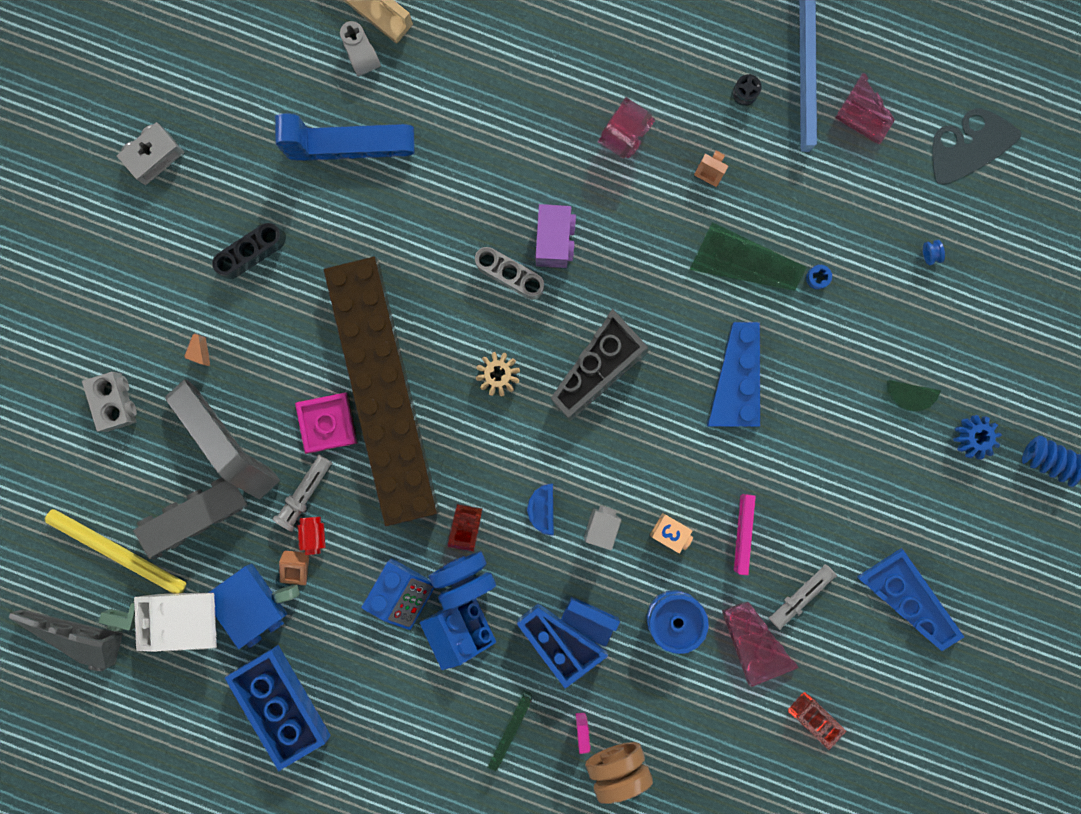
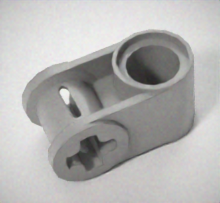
M354 21L343 24L340 29V36L357 77L381 67L375 50L369 43L361 25ZM354 34L357 39L352 41L350 35Z

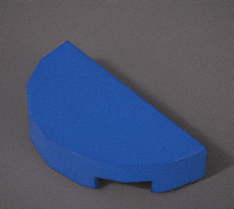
M553 483L543 485L535 490L529 499L527 508L529 520L533 526L541 533L554 536Z

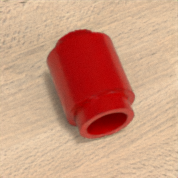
M321 517L300 518V525H297L299 550H305V555L321 554V548H326L324 523H321Z

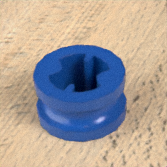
M940 240L933 241V244L925 242L923 245V255L928 265H933L935 261L942 263L945 260V251Z
M825 265L814 266L806 275L807 284L817 290L826 287L832 280L831 270ZM821 271L823 272L821 276L825 275V280L818 284L815 282L817 278L813 279V274Z

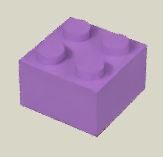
M539 204L536 266L567 268L568 261H573L574 241H569V235H574L576 214H571V206Z

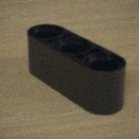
M264 223L217 253L212 260V267L221 276L234 279L281 249L285 244V235L276 225ZM271 231H275V240L271 243H267V234ZM253 245L254 253L249 257H245V249ZM231 259V269L223 271V263Z

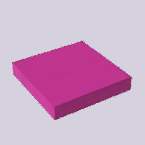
M347 392L295 403L305 454L358 443Z

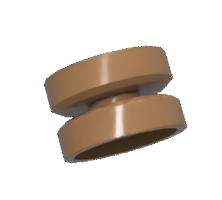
M637 742L618 744L596 753L586 761L585 766L589 777L596 780L594 791L600 803L610 804L630 799L641 794L653 784L649 767L642 764L645 756L641 744Z

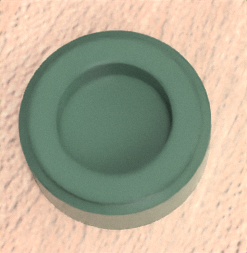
M296 584L273 592L272 597L274 602L279 604L298 597L300 592Z

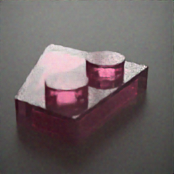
M862 73L835 118L875 143L880 144L895 119L889 109L884 107L883 100L878 92L874 93L867 82L869 79L867 75Z

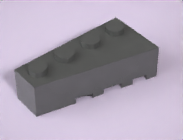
M613 308L551 397L552 402L569 421L573 420L648 353V346Z
M221 477L211 483L212 488L204 492L199 489L186 496L188 501L180 505L175 502L162 509V515L153 518L151 515L137 522L139 527L134 529L133 532L147 557L155 560L163 555L162 551L175 549L182 545L189 536L191 538L209 529L211 524H218L248 507L239 489Z

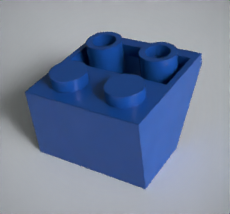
M476 598L448 610L442 609L419 622L441 670L462 665L496 643Z

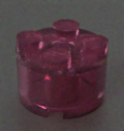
M625 96L620 103L619 109L615 111L597 142L622 159L625 157L629 159L641 144V141L638 140L639 136L643 137L649 131L655 118L652 117V113Z

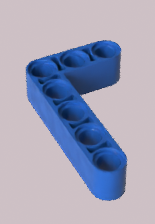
M278 114L275 116L276 145L291 160L400 157L415 154L414 127L411 125L307 128L298 115Z

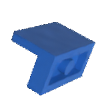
M572 596L561 617L570 626L602 646H607L613 631L617 630L620 623L618 617Z

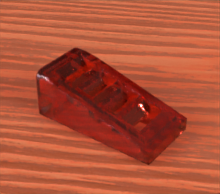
M806 692L802 693L788 709V712L828 750L846 732ZM816 711H818V713L808 723L807 721L814 715ZM824 719H826L825 722L817 730H815L818 727V725ZM833 725L834 728L823 738L822 736Z

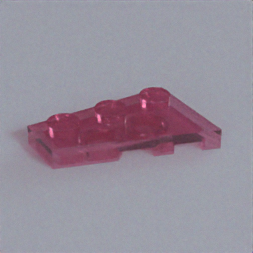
M745 601L722 610L749 686L753 687L799 668L794 660H791L785 652L781 643L771 634L767 625L749 602Z

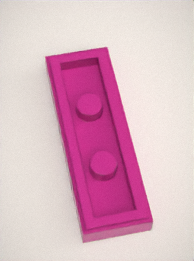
M750 494L740 495L734 571L741 575H748L756 497Z

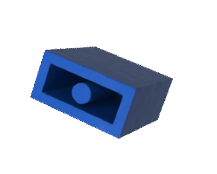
M253 564L243 567L208 592L214 593L216 618L238 649L244 645L250 648L262 640L261 633L267 629L270 633L284 624L281 619L288 615L280 603L276 604L274 602L273 592Z

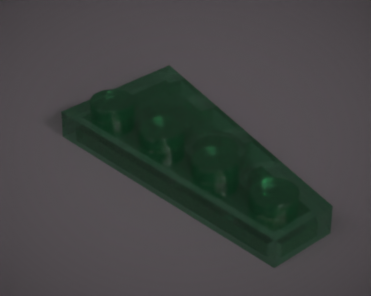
M712 222L689 270L795 291L807 267Z

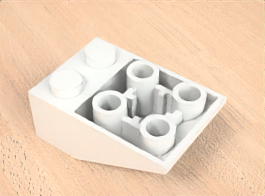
M170 593L134 597L136 651L216 648L214 593Z

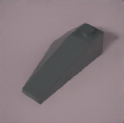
M23 609L10 613L9 619L77 662L89 665L88 668L90 670L104 671L116 663L123 636L122 633Z

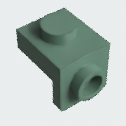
M134 602L131 603L128 613L114 609L101 612L98 623L107 625V629L112 631L134 629Z

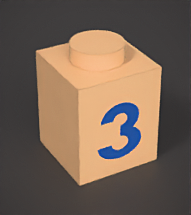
M662 513L650 536L680 553L682 549L686 550L693 539L691 533L693 530Z

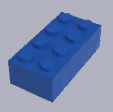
M279 645L225 677L278 771L324 745L331 735Z

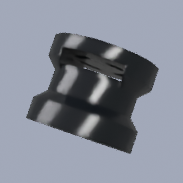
M752 74L741 76L732 91L735 102L742 106L753 104L761 92V82Z

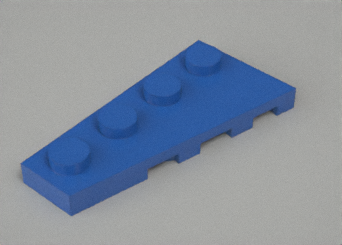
M760 322L732 323L707 427L760 426Z
M902 548L857 576L859 580L873 590L941 651L964 638V635Z

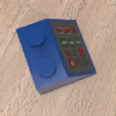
M391 558L386 563L361 608L385 622L411 630L434 588L429 579Z

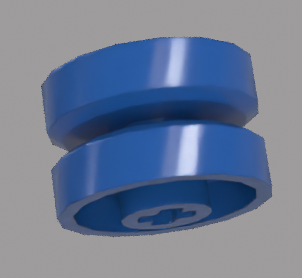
M482 551L457 558L428 576L433 588L441 589L451 585L450 588L443 591L438 597L443 610L464 604L497 586L490 572L474 576L475 573L482 570L487 564Z
M679 590L666 591L656 596L649 605L646 615L647 627L655 642L665 651L675 654L688 653L698 648L706 638L709 628L708 616L703 606L689 593ZM681 618L682 620H679L680 624L675 626L673 624L674 620Z

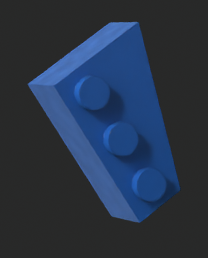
M539 603L517 619L519 628L565 689L608 657L607 651Z

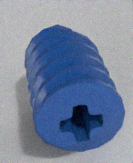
M1044 436L1035 437L1026 446L1022 456L1023 464L1031 459L1030 468L1035 469L1040 464L1039 471L1041 473H1046L1049 470V477L1055 478L1058 475L1059 482H1065L1068 479L1067 484L1070 487H1074L1081 480V454H1076L1073 450H1066L1064 446L1057 445L1052 440L1047 441Z

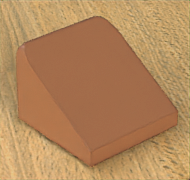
M195 333L192 335L185 353L186 359L210 366L206 337Z
M284 551L279 561L280 583L306 585L309 555H305V552Z

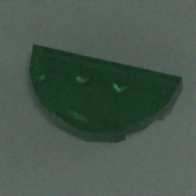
M892 380L887 381L888 394L891 395L892 400L899 408L906 411H922L931 407L938 400L941 390Z

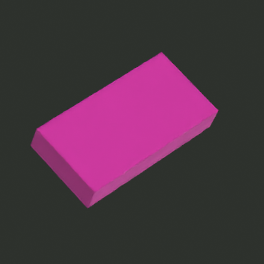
M576 713L579 753H589L590 741L587 716L585 713Z

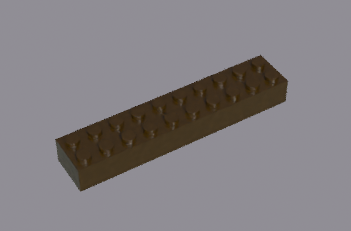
M373 256L324 268L384 524L389 526L437 514L440 512L380 263Z

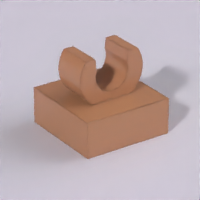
M715 151L713 157L705 154L694 176L717 187L728 168V165L722 163L725 155L718 151Z

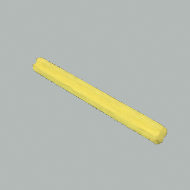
M55 509L50 510L46 515L45 522L97 552L171 593L184 592L186 588L185 581Z

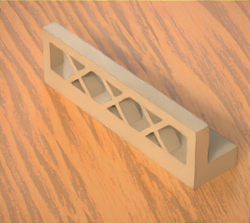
M343 0L396 44L413 25L410 13L394 0Z

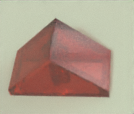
M457 504L448 547L475 551L483 508Z

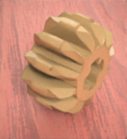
M493 352L492 362L487 357L482 358L483 362L487 365L486 368L481 365L477 366L476 369L484 372V375L476 376V380H486L480 387L482 390L491 385L489 395L493 396L496 388H499L500 396H504L503 387L506 386L512 392L514 389L509 382L519 383L520 380L512 377L511 374L520 373V369H510L516 362L514 358L505 363L507 359L506 353L501 355L499 361L497 360L496 352ZM495 368H500L501 371L505 370V375L501 376V381H496L495 377L491 378V374L495 373Z

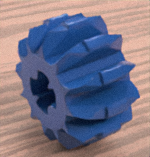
M972 415L970 420H961L963 427L955 428L960 437L953 439L954 442H961L957 450L959 452L966 451L965 456L967 458L975 456L977 460L984 459L985 455H994L992 448H999L1001 446L995 441L996 438L1002 436L1001 433L994 432L998 424H989V417L985 416L980 419L978 415ZM975 433H979L977 435L980 436L979 442H976L978 438H975Z

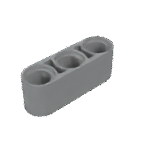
M483 247L476 252L475 263L478 270L527 299L534 300L543 294L544 281L537 273L493 248ZM485 255L494 257V263L489 267L480 264L481 258ZM506 268H514L517 271V275L514 279L508 280L503 277V271ZM530 280L537 281L540 285L539 290L535 293H530L525 289L526 283Z

